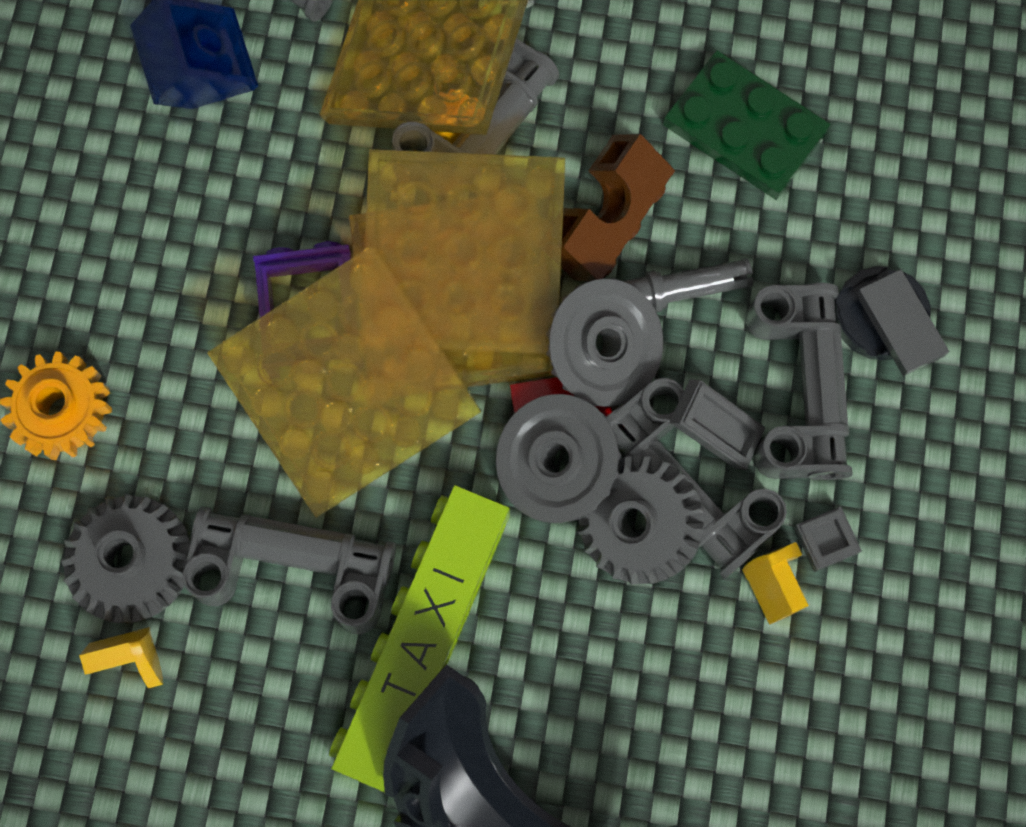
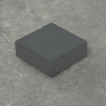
M841 506L793 527L814 572L862 552Z

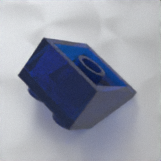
M152 0L130 24L153 104L194 109L254 91L259 86L234 8L193 0Z

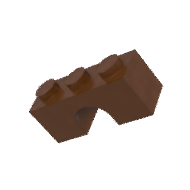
M641 134L612 135L588 170L603 189L604 202L600 213L596 216L590 209L562 208L538 243V246L573 280L590 282L603 279L613 271L617 257L627 242L639 232L641 221L651 206L663 196L666 190L665 185L675 172L671 165Z

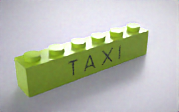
M455 485L449 498L441 495L431 518V523L437 525L430 542L424 540L420 542L412 560L411 568L417 570L410 588L405 586L400 588L393 603L391 614L397 616L389 635L384 632L381 633L373 649L370 660L377 664L370 681L362 679L351 700L350 708L356 710L350 727L349 729L343 727L339 729L330 748L329 756L335 758L332 770L385 792L383 780L384 761L398 720L444 666L448 665L510 518L509 507Z

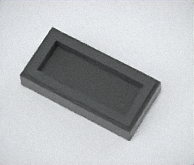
M902 269L859 289L856 296L903 377L945 357L950 352Z
M692 379L689 380L669 422L738 470H747L766 429L703 381Z

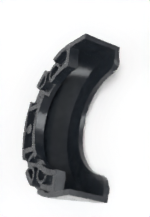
M446 664L400 716L387 750L383 772L385 796L394 798L399 813L393 821L395 826H571L561 822L538 806L509 776L491 743L486 720L487 703L483 693L472 679L461 675ZM674 825V826H668V827H682V826Z

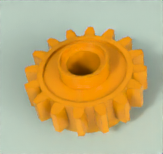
M55 352L52 363H48L40 354L36 355V367L30 370L20 364L17 367L22 375L20 381L7 380L5 382V385L13 391L12 397L0 399V405L11 411V413L1 418V422L9 429H14L9 437L20 446L26 443L25 450L37 457L43 450L44 455L51 460H57L60 452H66L73 458L77 456V448L84 444L89 447L95 445L93 437L97 431H106L107 427L102 423L105 414L112 413V407L103 401V398L110 394V390L103 382H98L101 374L93 366L86 368L87 364L79 356L75 355L68 363V359L61 352ZM65 398L63 408L58 413L49 415L51 405L56 400Z

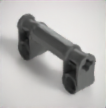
M489 26L483 28L474 38L470 73L477 83L487 87L494 94L453 144L419 122L401 124L396 128L392 136L390 166L393 173L399 179L425 194L433 203L447 210H451L457 205L459 193L469 181L472 182L478 179L482 171L528 114L533 111L538 104L537 97L544 88L554 85L559 78L558 68L548 56L535 51L500 27ZM411 149L419 151L421 154L409 155L404 151Z
M812 283L807 285L766 286L759 291L746 312L745 322L747 329L755 337L763 340L799 339L805 426L776 427L758 444L754 453V462L760 473L768 478L838 480L853 475L852 467L847 465L845 437L849 436L850 433L847 417L841 340L842 331L841 325L836 323L834 299L838 297L839 293L838 287L834 284ZM768 305L777 309L781 320L775 321L765 317L761 306ZM779 443L785 446L790 453V462L783 463L777 461L771 454L770 444Z
M668 378L656 379L630 401L607 416L608 422L618 436L617 446L622 457L645 455L663 459L679 468L693 483L700 496L704 510V533L699 547L702 546L721 568L720 575L725 580L758 551L757 548L776 533L785 521L787 514L786 504L775 491L758 489L748 494L729 512L723 513L659 441L675 427L669 423L674 412L667 415L657 414L652 410L650 401L657 395L665 394L671 396L678 405L684 390L674 380ZM757 502L768 504L774 511V523L769 526L756 525L749 517L748 510L750 505Z
M201 506L193 524L191 545L183 570V582L185 588L202 604L220 606L227 603L236 591L243 558L336 575L337 578L331 598L333 615L345 631L352 634H364L371 631L377 625L380 618L386 586L389 584L393 570L396 543L387 541L385 545L358 541L353 534H343L253 517L242 514L240 518L214 514L211 508ZM220 570L221 580L219 584L210 591H201L199 588L201 577L207 571ZM354 597H363L369 601L367 613L359 619H349L343 615L345 604Z

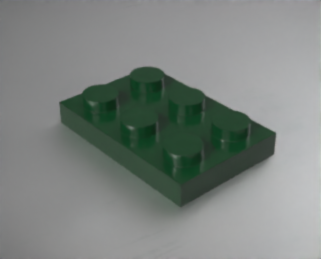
M716 50L668 112L663 126L775 200L779 198L828 132L831 125L718 50Z

